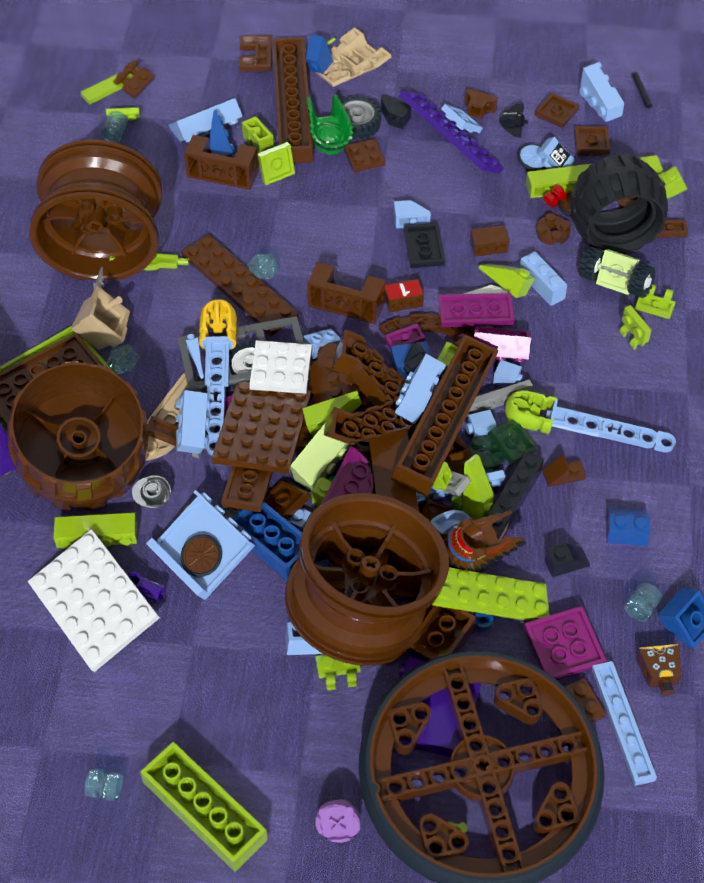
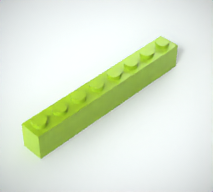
M657 155L640 157L658 175L662 174L663 168ZM590 164L527 172L526 187L530 198L543 197L556 184L562 187L566 193L572 192L578 176L582 171L584 172L589 168Z

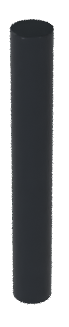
M634 72L632 73L634 82L646 108L650 109L652 103L638 73Z

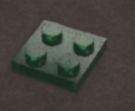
M514 419L491 429L487 433L509 464L522 459L526 451L534 453L538 449L523 427Z

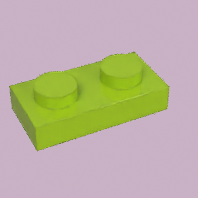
M139 107L106 109V116L111 121H120V119L124 118L133 121L141 118Z

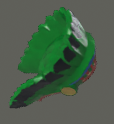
M334 94L332 97L331 116L317 117L310 97H307L312 143L325 154H338L350 143L349 141L353 138L354 133L352 130L354 126L350 124L351 120L348 119L346 109H343L341 100H338V96Z

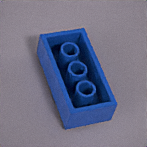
M265 502L261 512L241 510L232 519L239 525L237 529L240 532L244 530L252 537L250 541L255 546L251 552L287 581L292 567L300 558L299 544L302 532Z

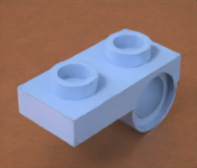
M332 329L303 336L304 344L312 345L311 357L313 359L317 358L319 349L325 344L335 343L339 345L341 339Z

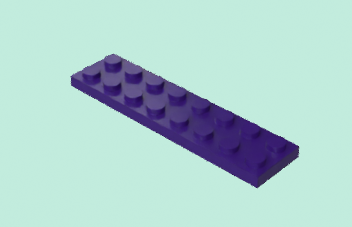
M411 90L409 92L401 91L399 97L476 166L484 171L502 172L504 168L499 164L500 161L495 157H491L489 151L480 147L475 139L468 137V133L465 130L459 129L455 125V121L449 120L445 116L446 113L439 111L436 104L427 100V96L422 93L416 94Z

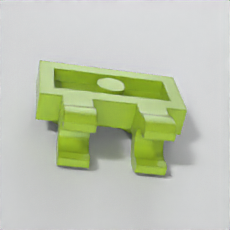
M652 285V289L649 290L650 293L646 297L638 298L635 309L670 319L676 303L671 301L674 291L667 289L664 298L654 296L656 285Z
M631 305L625 307L622 317L624 325L620 328L619 332L623 337H626L628 332L634 335V338L630 341V346L636 350L638 344L644 346L645 343L649 342L651 329Z
M326 655L315 656L318 677L325 678L327 691L336 689L335 676L346 674L348 687L357 686L356 673L361 672L360 665L344 663Z

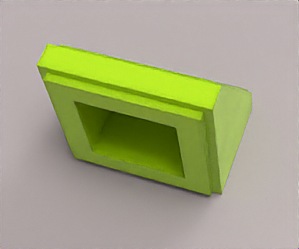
M447 462L442 464L432 486L434 489L446 490L453 476Z

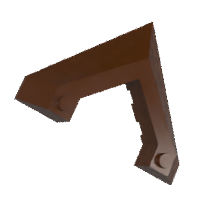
M346 329L343 331L337 347L332 369L349 375L374 406L367 408L366 411L361 413H350L334 407L325 421L323 436L349 444L416 429L424 412L415 424L395 413L398 406L395 402L399 395L402 394L400 391L406 381L393 368L389 369L383 363L384 358L375 349L371 350L365 344L367 341L361 335Z

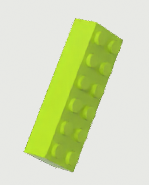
M174 742L140 771L143 783L234 872L268 840L267 830Z

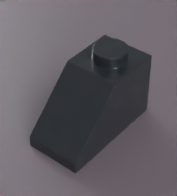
M382 96L381 112L388 125L404 129L411 118L412 107L406 103Z
M564 543L547 548L544 561L552 577L590 566L583 549Z

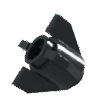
M524 104L512 106L504 111L499 118L502 128L514 137H521L522 129L519 128L529 123V121L525 120L524 114L520 113L524 112Z
M419 341L411 346L404 361L405 366L403 369L407 375L410 371H415L425 354H427L425 351H422L424 349Z

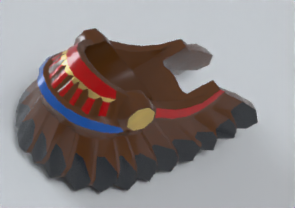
M511 510L477 520L466 518L460 521L459 524H455L445 530L442 534V539L447 548L449 566L455 569L479 573L481 569H486L488 565L502 560L504 555H510V552L517 551L518 547L526 545L524 537L507 536L499 540L495 529L492 527L493 523L511 515Z

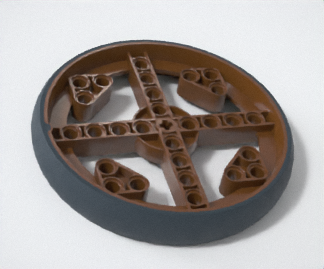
M467 651L452 653L429 660L407 672L387 690L371 713L365 727L359 752V781L364 804L371 822L388 848L403 863L435 883H538L560 870L579 852L589 838L601 809L605 778L604 762L600 743L589 717L575 697L558 680L537 666L519 658L488 651ZM458 683L462 688H453L451 684ZM484 683L497 685L498 687L493 698L496 707L528 725L536 724L541 717L542 711H544L554 722L562 736L507 748L498 739L483 734L468 684ZM445 689L461 740L453 749L449 762L391 776L393 745L400 754L406 755L412 752L428 726L431 716L430 707L421 702L436 692ZM520 689H527L530 694H523ZM499 694H507L509 699H502ZM464 703L468 708L461 709L457 704ZM527 709H533L537 714L531 715L527 712ZM423 713L426 718L419 719L415 714ZM402 718L404 723L397 724L394 722V719ZM469 723L473 725L474 729L468 730L464 727V724ZM402 738H406L411 743L408 745H404L400 743L399 740ZM477 744L480 750H472L470 745ZM561 745H568L571 751L563 750ZM540 750H547L550 756H543ZM519 755H526L529 761H522ZM505 760L508 766H500L497 761ZM570 761L572 772L571 790L565 783H555L551 787L533 822L535 832L546 837L534 846L520 852L503 794L510 788L515 773ZM478 765L486 768L485 771H481V768L477 769ZM462 770L465 776L459 777L454 771ZM440 775L444 781L436 782L433 776ZM418 780L422 783V786L414 787L411 782ZM396 785L400 787L401 791L394 793L389 787ZM482 787H491L493 793H486ZM455 788L464 797L479 802L496 858L478 859L462 856L466 852L469 839L463 831L433 814L424 815L417 829L404 813L399 801ZM554 792H561L564 799L556 798ZM489 808H497L500 814H491ZM561 814H568L571 817V821L562 819ZM539 819H547L550 826L545 827L541 825ZM430 823L434 826L435 830L427 831L423 825ZM496 830H504L507 836L499 837L496 834ZM452 841H461L463 847L455 848L452 845ZM436 845L441 849V852L434 854L430 851L429 847ZM502 852H511L514 859H505Z

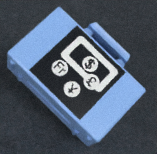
M555 137L547 139L537 152L543 159L542 164L547 169L570 167L575 161Z

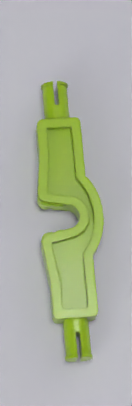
M156 253L152 262L144 270L152 271L159 268L176 269L178 265L189 266V258H178V255Z

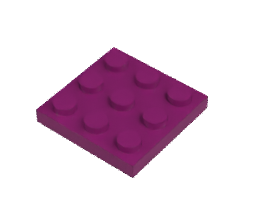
M582 606L524 624L525 632L541 669L556 680L592 669L593 665L607 662Z

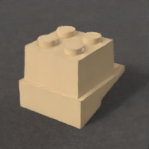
M96 285L92 296L83 302L71 329L98 350L110 345L115 347L125 340L130 311L121 305L123 301L121 297L113 298Z

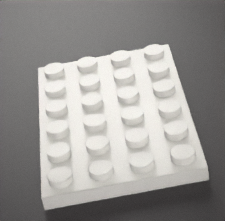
M92 529L28 581L93 672L98 670L160 618Z

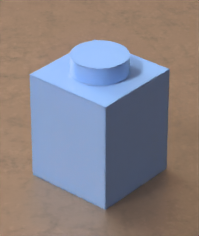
M500 360L494 373L493 385L505 388L522 382V367Z
M491 410L468 415L466 430L468 434H471L473 441L495 436L497 424Z

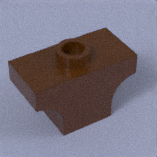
M467 89L465 92V105L468 106V115L483 119L486 114L496 112L498 97Z

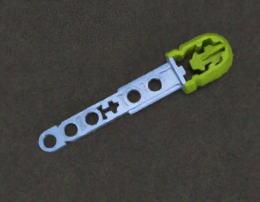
M521 390L511 394L505 403V415L510 423L528 430L537 431L539 429L541 433L549 434L551 428L556 427L644 448L654 447V450L661 452H670L676 443L675 437L666 432H655L653 429L558 407V399L556 397L549 396L546 398L544 394ZM540 410H547L546 418L539 417ZM574 417L577 419V423L571 424L567 419ZM589 421L594 422L596 427L593 429L589 428L586 423ZM629 430L634 436L626 437L624 431ZM649 435L651 436L652 441L647 442L642 438V436ZM667 439L671 442V445L664 446L661 440Z

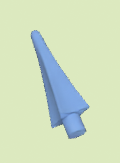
M194 334L187 335L188 340H185L187 343L186 347L196 365L200 378L203 379L204 374L201 365L198 337L195 338Z

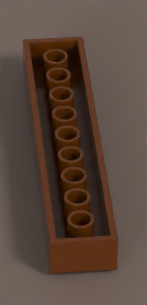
M304 37L273 39L278 142L279 145L286 142L290 144L293 163L313 162V147L309 125L308 102L306 99L309 95Z
M464 335L404 450L391 480L426 497L428 496L499 350Z

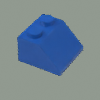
M607 507V543L647 546L651 534L650 515L647 511Z
M681 588L660 611L658 617L669 633L688 647L694 649L704 638V597L700 590Z

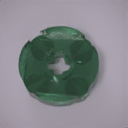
M490 435L473 437L468 447L471 450V457L475 454L479 455L485 471L496 470L499 465L505 462L506 447L500 437ZM483 451H490L491 453L487 456Z

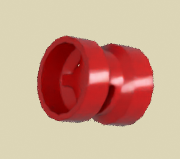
M557 184L552 187L550 192L543 195L544 201L551 208H555L558 206V202L567 198L566 192Z

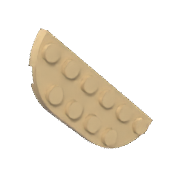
M185 373L178 379L151 416L178 426L179 422H176V415H179V408H176V401L184 390L188 388ZM149 436L145 461L159 458L170 452L175 446Z

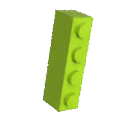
M135 513L55 517L54 540L57 548L68 549L91 529L106 547L110 545L126 546L137 544V520Z

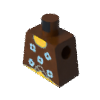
M679 644L639 648L636 660L649 687L660 686L661 694L664 696L673 694V685L678 684L681 677Z

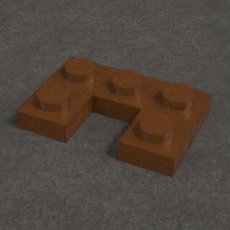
M240 35V51L255 50V56H239V72L271 71V35Z

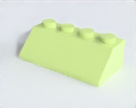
M325 424L290 466L294 480L310 492H312L322 477L326 478L328 474H332L335 471L339 460H343L350 446L357 443H342L323 436Z

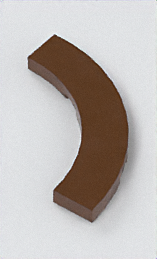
M411 314L409 317L394 318L379 326V331L384 336L417 323L422 331L437 332L456 338L458 334H465L472 338L475 335V329L471 326L441 327L440 315Z

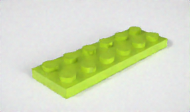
M449 568L441 593L432 603L434 606L525 621H534L550 616L546 584Z

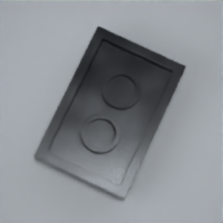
M438 223L404 225L403 230L410 268L445 266Z

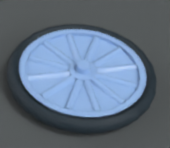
M527 144L519 149L517 158L523 167L531 171L547 169L542 164L543 159L537 154L541 145Z

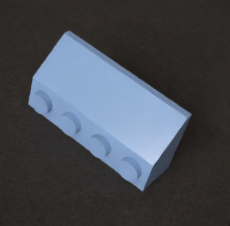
M234 98L171 123L169 127L180 142L185 140L187 143L192 135L200 134V136L210 134L213 110H216L217 114L221 115L223 124L229 122V125L239 122L238 118H241L242 114Z

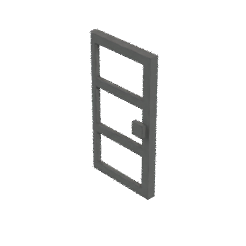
M297 316L237 327L236 339L246 337V333L256 332L258 341H266L263 330L292 326L296 343L304 344ZM223 329L222 333L208 332L209 337L227 336L226 329ZM195 334V335H194L195 338L198 337V341H199V336H200V334ZM187 336L178 337L188 386L187 390L195 392L207 389L205 387V380L194 381L189 353L186 347L187 343L185 341L188 340ZM229 367L228 385L250 381L251 372L231 375ZM215 378V379H212V380H213V381H219V380H221V378Z

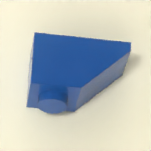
M311 34L306 60L311 71L321 74L332 64L333 58L325 38Z

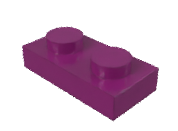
M417 323L385 335L384 340L391 351V346L412 344L417 341L424 342L425 336Z

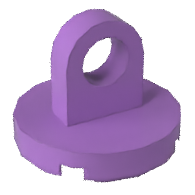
M342 799L326 802L319 808L316 814L315 826L321 836L323 834L327 837V840L343 843L350 841L354 838V835L358 834L361 817L358 810L349 801Z

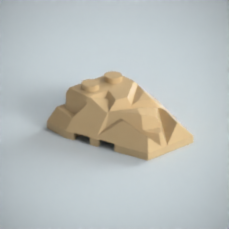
M354 27L340 38L341 43L337 48L334 46L331 49L333 62L323 74L315 73L334 87L374 71L392 56L382 47L375 50L368 45L364 34Z

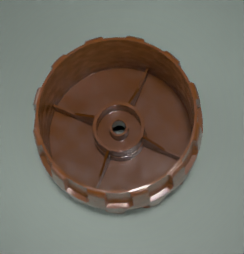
M70 361L47 370H41L32 376V380L22 391H18L12 402V415L7 425V441L10 457L16 472L25 482L27 489L36 498L42 496L51 501L56 508L70 511L72 507H84L87 510H94L104 507L105 502L114 497L123 496L133 486L136 475L144 466L148 450L149 431L146 412L139 403L137 391L129 382H125L112 369L106 366ZM77 438H82L84 441L81 443H76L74 440Z

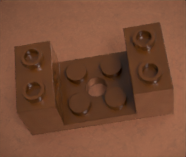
M192 135L184 152L188 178L251 190L259 172L257 147L241 144L235 158L210 153L209 138Z
M317 262L307 282L309 307L376 325L385 304V280L368 276L361 291L334 284V266Z

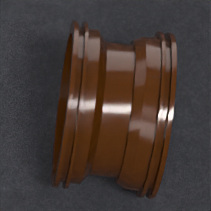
M97 139L70 142L56 148L46 156L40 165L36 184L40 203L32 214L29 230L30 241L37 255L56 271L80 280H96L101 266L103 267L102 276L104 280H122L144 270L152 262L157 252L158 229L153 218L157 214L162 200V182L151 162L137 151L125 145Z
M353 493L335 497L314 510L305 523L299 544L300 558L292 567L285 587V607L288 617L298 634L310 646L322 654L353 665L373 666L392 662L412 650L410 649L412 643L409 640L414 636L429 614V606L441 593L449 571L447 548L433 524L417 510L403 502L387 496L370 493ZM328 558L334 567H322L315 563ZM392 598L407 599L414 601L399 606L395 603V601ZM421 633V634L419 635V637L413 642V644H415V642L421 637L422 633Z

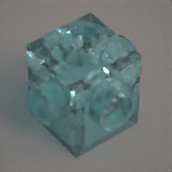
M256 254L247 265L251 273L259 279H271L279 269L272 254Z
M127 344L113 348L106 362L117 374L133 370L140 356Z

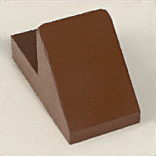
M564 455L553 461L542 471L548 487L585 480L586 478L581 461L566 462Z

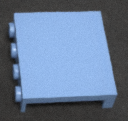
M195 490L194 493L197 495V498L157 541L151 538L146 544L197 596L206 600L255 545L250 541L252 537L246 531L242 530L240 532L237 529L239 525L231 517L227 519L224 516L226 512L220 506L216 505L214 507L211 504L212 499L205 492L201 495ZM210 535L221 546V563L210 575L193 576L182 566V547L193 536Z

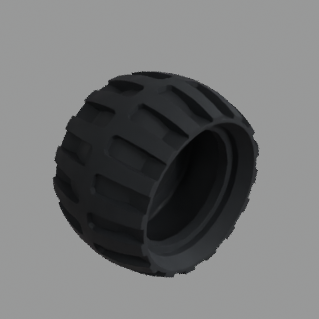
M627 155L608 156L603 158V160L590 164L589 168L584 172L582 171L578 176L571 194V214L579 234L591 247L604 251L609 249L626 254L627 252L641 249L642 246L655 240L658 233H661L668 214L667 194L659 175L649 164L640 158ZM639 197L632 204L620 210L599 212L615 201Z

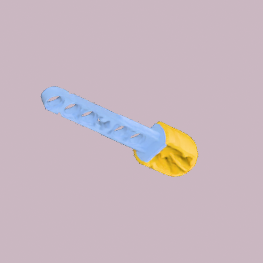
M212 300L202 308L200 315L199 345L206 350L205 387H207V400L210 402L209 410L206 412V418L209 420L206 430V449L211 456L214 450H211L209 446L214 442L217 443L225 419V387H228L229 350L236 347V311L225 300ZM212 328L214 333H222L223 329L226 328L227 336L209 337L208 330ZM219 357L222 359V362L218 365L213 364L212 360ZM215 374L222 376L219 381H213L211 378ZM215 392L219 393L217 396L218 402H215L214 400ZM213 408L221 410L218 415H212L210 412ZM213 425L220 426V430L217 433L211 432L210 428Z

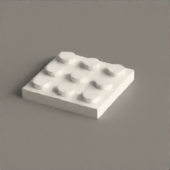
M256 340L250 390L306 394L312 345Z

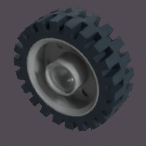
M354 96V99L351 97H347V100L345 98L342 99L343 109H346L348 119L351 120L350 124L354 126L352 129L354 140H357V137H360L361 140L364 139V136L369 138L370 134L372 136L375 135V132H378L381 126V109L379 105L375 104L374 100L370 101V98L364 99V96H360V99L357 96Z

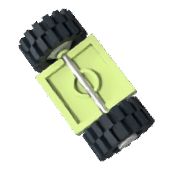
M591 246L583 253L582 261L579 263L580 268L578 269L580 277L592 281L597 280L596 284L641 298L646 297L650 293L649 290L652 289L653 280L656 277L654 275L656 273L655 268L639 263V259L609 249L604 251Z

